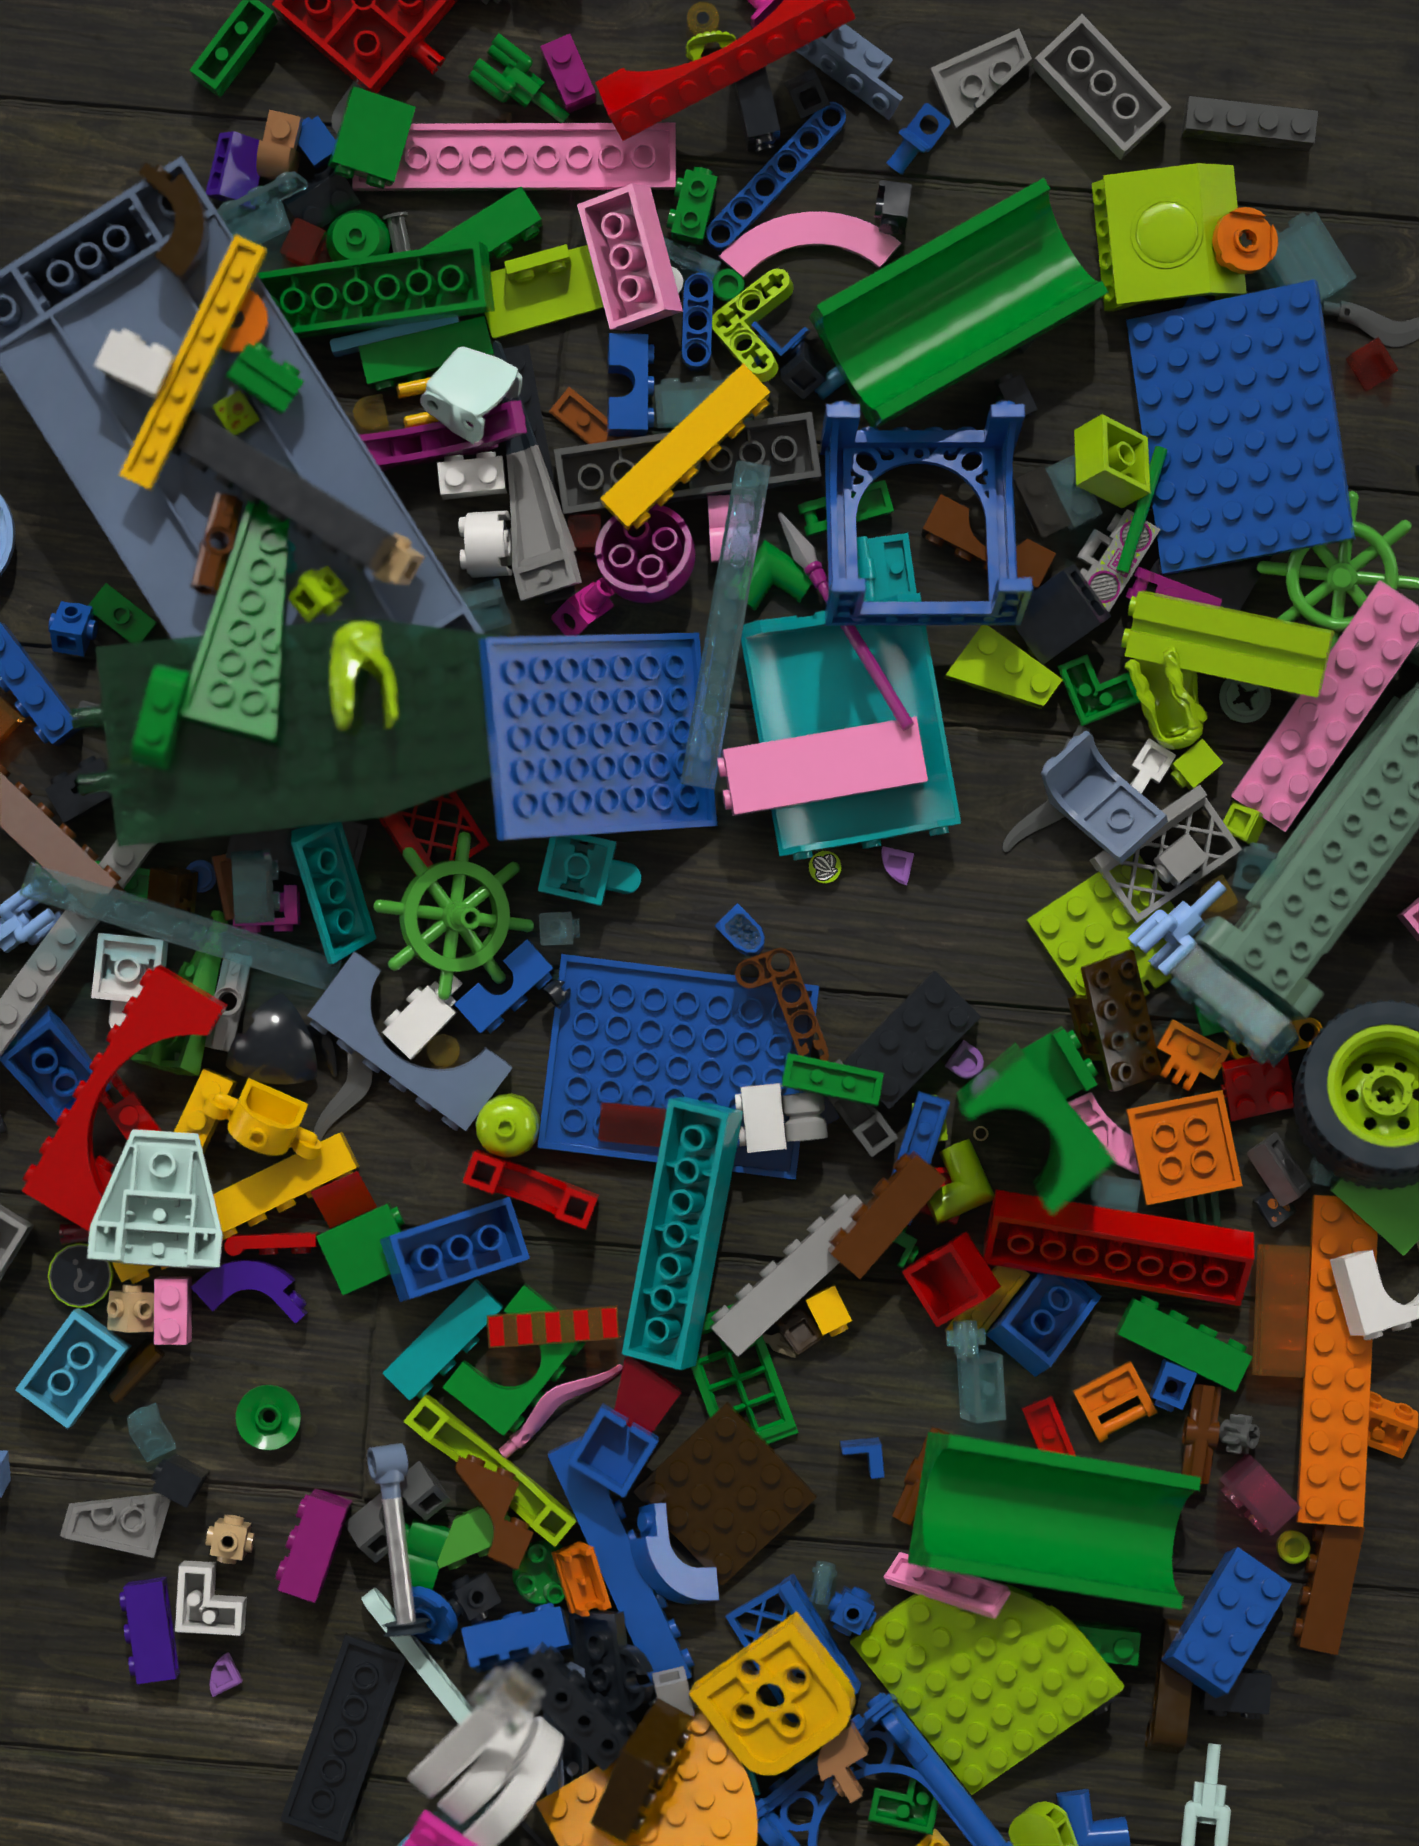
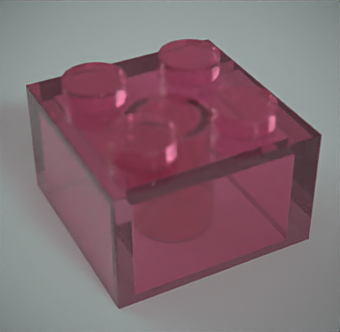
M1245 1454L1219 1479L1225 1485L1221 1492L1238 1509L1244 1505L1247 1511L1243 1515L1261 1533L1267 1529L1274 1535L1301 1509L1275 1479L1249 1454Z

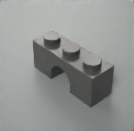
M839 1058L834 1061V1063L843 1064ZM826 1096L871 1157L898 1138L874 1106Z
M420 1461L408 1469L404 1480L400 1481L403 1514L415 1511L427 1521L451 1501L437 1477ZM380 1493L344 1523L358 1548L375 1563L388 1553L382 1495Z

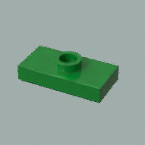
M107 583L104 584L88 605L92 606L95 616L138 649L158 625V622Z

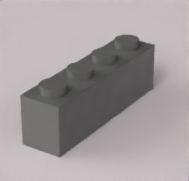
M1189 96L1184 105L1181 137L1309 151L1315 143L1318 111Z

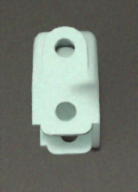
M459 347L428 380L426 391L422 394L420 401L426 412L434 416L449 430L474 443L483 437L485 421L481 416L493 409L504 397L510 400L518 397L521 393L523 378L518 373V368L498 357L470 348ZM466 421L470 422L473 427H470Z

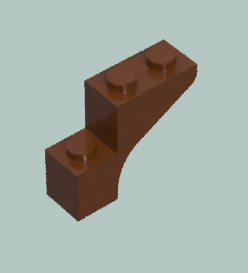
M468 1454L466 1459L459 1456L456 1463V1473L492 1521L493 1542L487 1558L517 1571L534 1532L528 1530L530 1524L512 1517L510 1522L504 1520L519 1486V1482L514 1480L516 1475L500 1467L497 1468L496 1472L484 1467L486 1462L473 1455Z

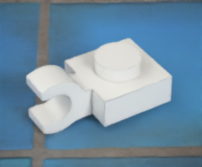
M1148 738L1130 766L1138 771L1130 785L1142 793L1150 779L1157 784L1160 783L1176 755Z

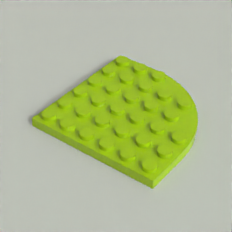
M1006 1584L1002 1585L1008 1586L1011 1594L995 1619L915 1593L874 1621L869 1630L863 1629L860 1636L856 1634L850 1640V1644L890 1694H894L898 1698V1704L971 1795L1114 1697L1124 1687L1123 1683L1083 1633L1063 1613L1052 1605L1049 1607L1033 1598V1594Z

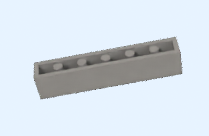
M845 1194L841 1196L830 1207L834 1212L824 1220L820 1216L806 1229L810 1234L802 1242L796 1238L782 1251L786 1256L778 1264L771 1261L759 1272V1275L762 1277L761 1280L754 1286L750 1283L746 1284L735 1295L738 1301L729 1309L724 1305L711 1317L714 1321L710 1326L711 1330L735 1356L738 1357L840 1263L830 1254L828 1248L831 1244L828 1241L840 1227L845 1230L852 1222L850 1215L862 1203L856 1195H851L849 1198Z

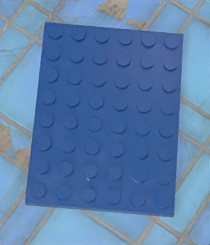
M1315 279L1126 320L1142 435L1148 437L1149 465L1155 446L1168 449L1152 498L1155 526L1160 529L1157 534L1162 574L1169 575L1355 539L1318 281Z
M699 633L496 637L479 639L498 840L717 826Z
M561 954L558 980L566 982L561 987L564 992L571 988V997L560 1009L555 1007L537 1148L657 1162L669 1099L687 1097L736 1109L735 1094H741V1087L780 1083L781 1085L786 1054H798L772 983L769 982L748 989L738 984L735 975ZM740 976L745 983L749 984L756 982L758 979ZM788 984L783 988L782 997L785 1001L795 1003L799 1000L801 992L798 986ZM804 984L816 1015L819 986ZM804 1014L798 1015L793 1022L794 1029L801 1034L807 1033L812 1026L810 1017ZM813 1035L809 1038L798 1039L800 1046L805 1042L807 1043L809 1053L805 1057L811 1058ZM780 1086L781 1095L805 1093V1091ZM783 1114L784 1123L789 1120V1116ZM742 1116L741 1127L744 1126V1117H743V1116ZM738 1138L732 1172L796 1180L800 1141H786V1149L747 1153V1147L740 1146Z

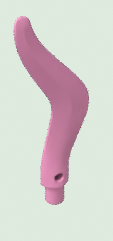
M619 1364L606 1372L564 1383L546 1392L538 1401L523 1426L509 1436L510 1439L499 1448L500 1453L507 1459L516 1450L522 1449L562 1403L609 1382L622 1371L623 1366Z

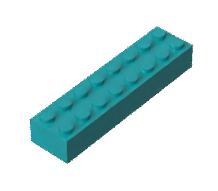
M687 1097L672 1098L668 1101L623 1343V1355L678 1370L696 1366L743 1111Z

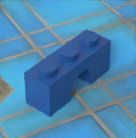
M609 333L608 373H619L627 376L632 382L633 390L624 397H609L607 404V436L642 437L647 435L648 427H654V408H648V396H654V376H648V364H654V344H648V334Z
M528 939L503 960L513 974V984L506 993L502 995L491 994L481 983H477L454 1004L479 1033L487 1030L491 1034L505 1021L501 1016L511 1008L514 1012L517 1011L529 1000L525 995L534 986L540 990L553 978L550 974L554 969L553 966Z

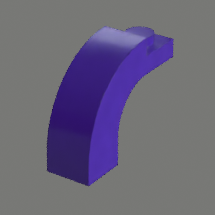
M241 1259L220 1265V1268H214L191 1286V1289L212 1311L216 1310L235 1292L252 1289L270 1296L295 1324L308 1313L304 1308L307 1305L305 1300L295 1290L290 1293L286 1289L295 1279L284 1269L262 1260Z

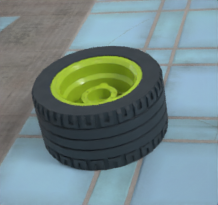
M1377 1000V1003L1370 1001L1364 1005L1358 1004L1353 1009L1348 1008L1344 1010L1342 1015L1338 1014L1332 1021L1327 1022L1325 1027L1321 1028L1318 1035L1312 1040L1296 1078L1293 1097L1295 1106L1293 1111L1296 1115V1125H1299L1298 1132L1302 1135L1304 1144L1308 1145L1309 1152L1317 1157L1318 1163H1322L1326 1170L1330 1169L1336 1177L1340 1176L1346 1182H1354L1356 1186L1362 1185L1368 1189L1376 1187L1377 1190H1382L1383 1188L1392 1190L1395 1187L1405 1188L1408 1184L1412 1186L1419 1182V1101H1416L1412 1096L1415 1090H1419V1007L1416 1004H1408L1406 1001H1400L1399 1003L1394 1002V1000ZM1369 1063L1374 1068L1373 1072L1366 1074L1362 1072L1361 1066ZM1396 1063L1404 1064L1406 1072L1402 1073L1394 1069V1065ZM1346 1093H1351L1352 1095L1356 1096L1358 1100L1355 1102H1349L1346 1099ZM1379 1094L1382 1097H1390L1388 1104L1385 1101L1379 1102L1377 1100ZM1373 1118L1376 1123L1375 1129L1367 1130L1364 1127V1121ZM1399 1119L1409 1124V1127L1405 1130L1400 1129L1397 1125V1120Z

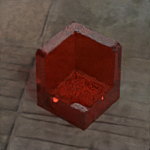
M296 218L281 247L280 254L283 259L299 266L314 265L326 243L327 233L317 226Z
M1379 337L1354 351L1346 358V361L1366 391L1385 381L1398 371L1396 364Z
M568 515V528L577 550L575 552H595L596 541L601 531V515Z

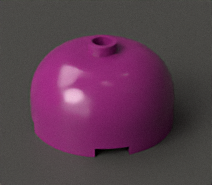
M658 504L648 511L651 517L638 529L632 526L627 531L612 516L601 529L596 541L595 556L604 580L616 594L632 602L654 603L671 597L686 584L694 568L695 545L687 525L675 511L665 506L660 507Z

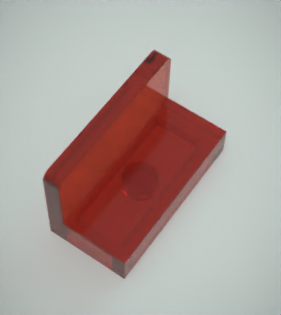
M601 1102L598 1139L605 1142L660 1147L667 1108Z

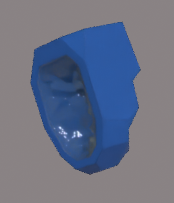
M738 903L715 925L717 930L739 952L746 956H757L764 949L765 934L763 929Z

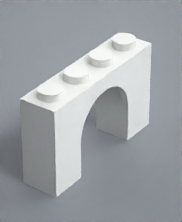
M1373 1250L1356 1251L1330 1260L1350 1336H1363L1364 1340L1375 1339L1383 1336L1382 1330L1392 1327V1331L1403 1330L1411 1327L1410 1321L1419 1319V1294L1405 1305L1391 1299L1383 1288Z

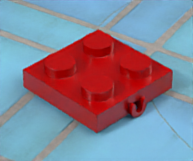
M1285 1048L1221 1063L1224 1084L1221 1085V1090H1223L1224 1098H1226L1228 1115L1231 1122L1294 1107L1291 1084L1294 1083L1291 1076L1293 1073L1289 1068L1288 1055Z

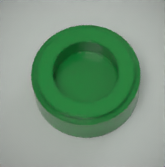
M733 269L721 270L713 278V294L721 302L728 303L744 290L742 276Z

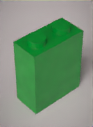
M353 86L348 95L328 166L335 168L334 173L339 176L352 179L356 175L365 178L366 184L376 188L384 189L385 185L391 186L396 178L416 107Z
M389 1202L316 1236L342 1295L391 1274L380 1239L403 1232L401 1226L405 1224V1221L398 1206L392 1208Z

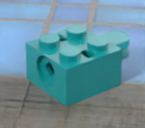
M589 835L550 837L538 891L603 906L606 890L622 894L633 893L639 888L641 874L634 864L613 859L617 846L615 841ZM580 841L587 842L588 845L580 844Z

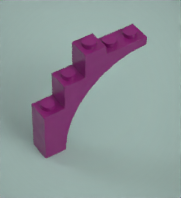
M521 400L495 406L485 415L481 416L485 421L483 437L474 443L453 433L440 421L359 436L380 470L384 472L400 465L430 464L451 455H476L497 448L499 443L525 434L527 431L525 415ZM466 421L470 427H473L470 422Z

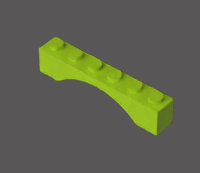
M426 1393L403 1421L427 1442L456 1462L459 1456L466 1459L467 1455L470 1454L486 1462L484 1467L496 1472L497 1468L500 1467L515 1474L514 1480L519 1482V1486L510 1507L554 1547H556L576 1522L575 1514L511 1461L506 1459L430 1394Z

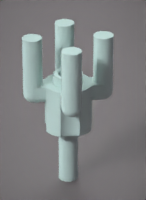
M1208 1743L1204 1782L1194 1781L1193 1798L1185 1805L1181 1846H1195L1197 1822L1216 1825L1214 1846H1228L1231 1809L1225 1805L1227 1785L1217 1784L1220 1744Z

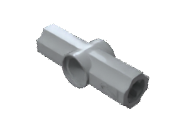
M224 952L214 997L221 1001L225 994L233 993L237 998V1004L234 1009L224 1011L212 1033L207 1035L204 1047L229 1052L231 1044L237 1035L241 1012L245 1006L244 997L253 957L233 952Z

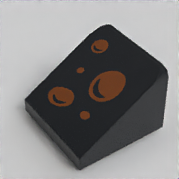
M1270 1190L1253 1199L1267 1226L1271 1229L1297 1212L1292 1202L1285 1206H1280Z

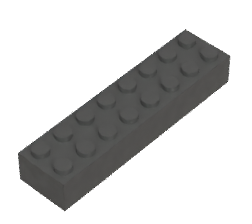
M812 412L743 422L746 427L734 439L727 436L719 444L722 450L712 460L708 462L704 458L695 467L698 472L686 484L680 481L671 489L675 494L665 504L708 498V496L730 495L819 482L821 470ZM669 433L554 449L564 517L572 518L609 512L601 503L600 498Z

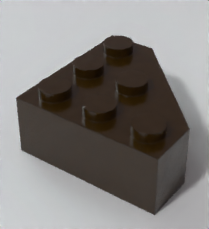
M659 1698L622 1748L590 1823L623 1842H626L632 1832L639 1833L647 1818V1815L643 1814L645 1809L650 1808L658 1791L661 1792L670 1775L667 1772L668 1767L673 1766L680 1750H684L692 1735V1732L688 1730L693 1718L692 1716Z

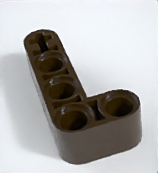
M1164 1618L1162 1622L1152 1718L1148 1721L1145 1735V1749L1179 1754L1185 1748L1192 1682L1161 1661L1183 1625L1184 1621Z

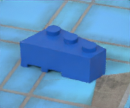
M548 1603L535 1607L536 1612L523 1614L522 1611L514 1612L503 1616L504 1619L492 1622L491 1620L475 1623L470 1627L461 1628L470 1667L477 1673L521 1662L542 1642L548 1647L552 1645L558 1651L572 1648L563 1609L560 1606L554 1607V1604Z

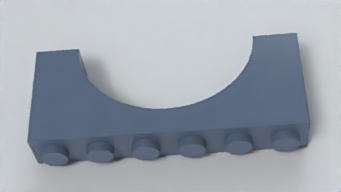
M354 951L309 1012L308 1016L312 1018L309 1024L324 1035L330 1031L339 1038L336 1044L348 1053L352 1054L356 1050L365 1057L362 1063L377 1074L382 1069L391 1076L389 1082L403 1093L407 1088L418 1096L415 1101L429 1112L433 1108L444 1115L441 1120L455 1131L461 1127L466 1131L479 1114V1111L511 1071L512 1066L487 1047L469 1062L447 1069L421 1067L400 1057L382 1039L372 1017L371 993L375 980L381 970Z

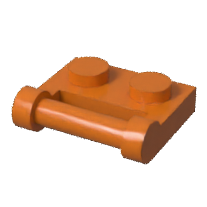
M1131 1361L1073 1390L1099 1443L1109 1439L1107 1435L1146 1415L1151 1417L1157 1414V1410ZM1138 1396L1141 1402L1139 1405L1101 1424L1097 1416Z

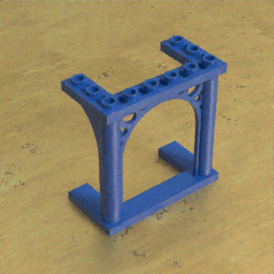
M838 401L832 405H826L820 439V455H825L829 587L825 609V626L1021 625L1032 593V578H1017L1013 454L1025 417L1024 404H1015L1012 401L991 404L984 430H976L973 427H961L957 430H943L940 427H929L925 430H911L908 427L879 430L878 428L874 429V427H865L857 430L860 419V405H852L847 401ZM869 455L875 461L876 469L873 471L862 469L856 462V456ZM881 455H893L894 458L892 460H883ZM915 455H923L921 458L915 457ZM944 455H957L955 460H946ZM967 455H979L981 457L979 467L971 471L963 469L961 462ZM930 464L953 472L972 488L982 505L985 516L989 601L863 602L866 590L865 579H858L856 514L864 492L875 479L885 472L902 465ZM851 471L856 476L863 478V482L854 485L855 476H851ZM987 471V476L984 475L983 477L986 484L978 483L976 478Z

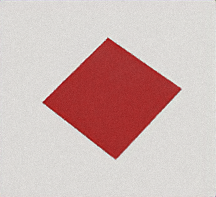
M358 1171L310 1192L329 1228L377 1208Z

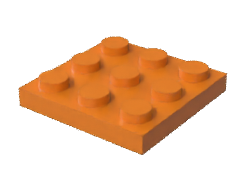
M1223 1090L1126 1109L1145 1205L1243 1186Z

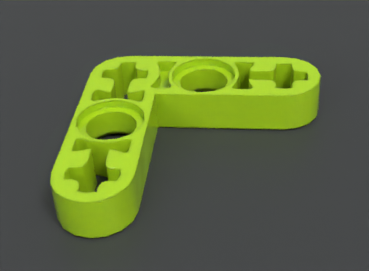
M783 269L770 270L712 315V329L717 338L741 365L744 363L761 382L769 381L777 374L778 364L772 352L750 327L754 321L758 322L792 295L794 290L793 283L788 273ZM778 282L779 284H782V286L780 288H777L773 286V284ZM763 291H765L766 295L769 296L767 299L764 298L762 294ZM752 299L760 300V304L756 309L751 311L744 309L748 301ZM737 311L740 312L742 316L741 319H739L738 315L735 314ZM726 321L729 324L731 323V326L728 328L722 326V324ZM743 339L752 340V344L748 349L744 351L736 349L737 344ZM756 356H758L764 364H767L765 368L762 369L761 367L757 366L754 360Z

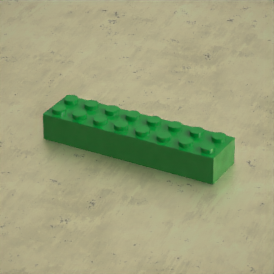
M480 241L257 273L297 339L495 311L488 246Z

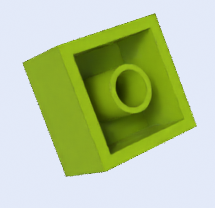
M1103 414L1074 430L1076 486L1120 508H1124L1150 493L1148 437Z

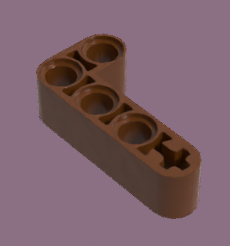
M777 948L740 962L735 970V978L742 987L750 989L769 982L772 983L797 1054L805 1056L809 1053L807 1043L805 1042L800 1046L798 1039L809 1038L817 1033L818 1040H812V1043L816 1050L821 1049L823 1051V1055L819 1056V1060L828 1061V1048L793 954L787 949ZM782 953L788 957L790 964L786 971L776 972L772 968L771 959L775 954ZM748 964L754 965L759 971L757 981L750 984L745 983L740 977L742 967ZM788 984H795L800 989V998L795 1003H789L782 997V990ZM802 1014L810 1017L812 1021L811 1029L803 1034L798 1033L793 1026L794 1019Z

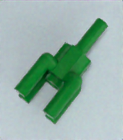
M498 33L492 41L487 54L506 69L500 74L479 58L468 78L501 103L508 101L511 97L526 108L533 101L558 122L564 123L570 114L540 91L545 82L529 70L533 64L531 57Z

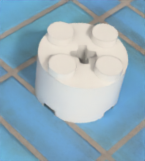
M507 510L467 513L466 517L459 518V534L461 537H464L465 549L460 550V565L462 569H467V573L472 578L512 575L513 571L508 568V565H512L511 529H506L505 521L511 520Z

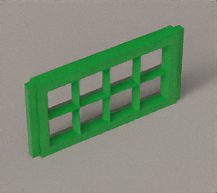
M718 1310L705 1314L702 1335L712 1332L710 1326L714 1321L711 1317ZM763 1335L748 1347L755 1346L762 1366L740 1374L733 1360L732 1351L720 1338L719 1341L723 1350L702 1358L698 1354L696 1366L691 1367L709 1417L719 1409L713 1392L736 1384L743 1403L733 1406V1408L738 1413L746 1410L751 1427L768 1444L799 1433ZM726 1357L732 1377L710 1385L703 1365ZM765 1373L771 1393L748 1400L742 1381ZM775 1400L781 1419L758 1427L752 1407Z

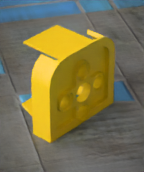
M797 1611L697 1680L689 1692L691 1698L740 1762L750 1771L761 1775H776L788 1770L836 1737L847 1726L855 1706V1690L850 1680ZM746 1661L756 1662L760 1670H751L747 1667ZM791 1670H802L806 1678H796ZM766 1683L775 1684L782 1689L785 1701L777 1707H769L764 1704L762 1696L758 1693V1688ZM748 1705L753 1709L754 1713L746 1714L741 1710L740 1706ZM793 1713L797 1715L800 1722L794 1723L789 1721L785 1714Z

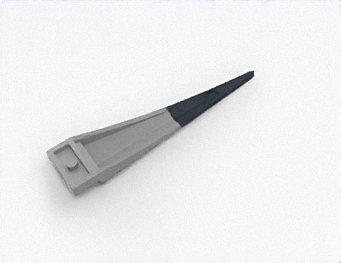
M494 341V356L507 362L501 343ZM520 394L512 400L504 397L501 400V404L521 400ZM521 400L527 433L505 441L511 512L512 570L520 600L525 601L582 583L574 554L577 550Z

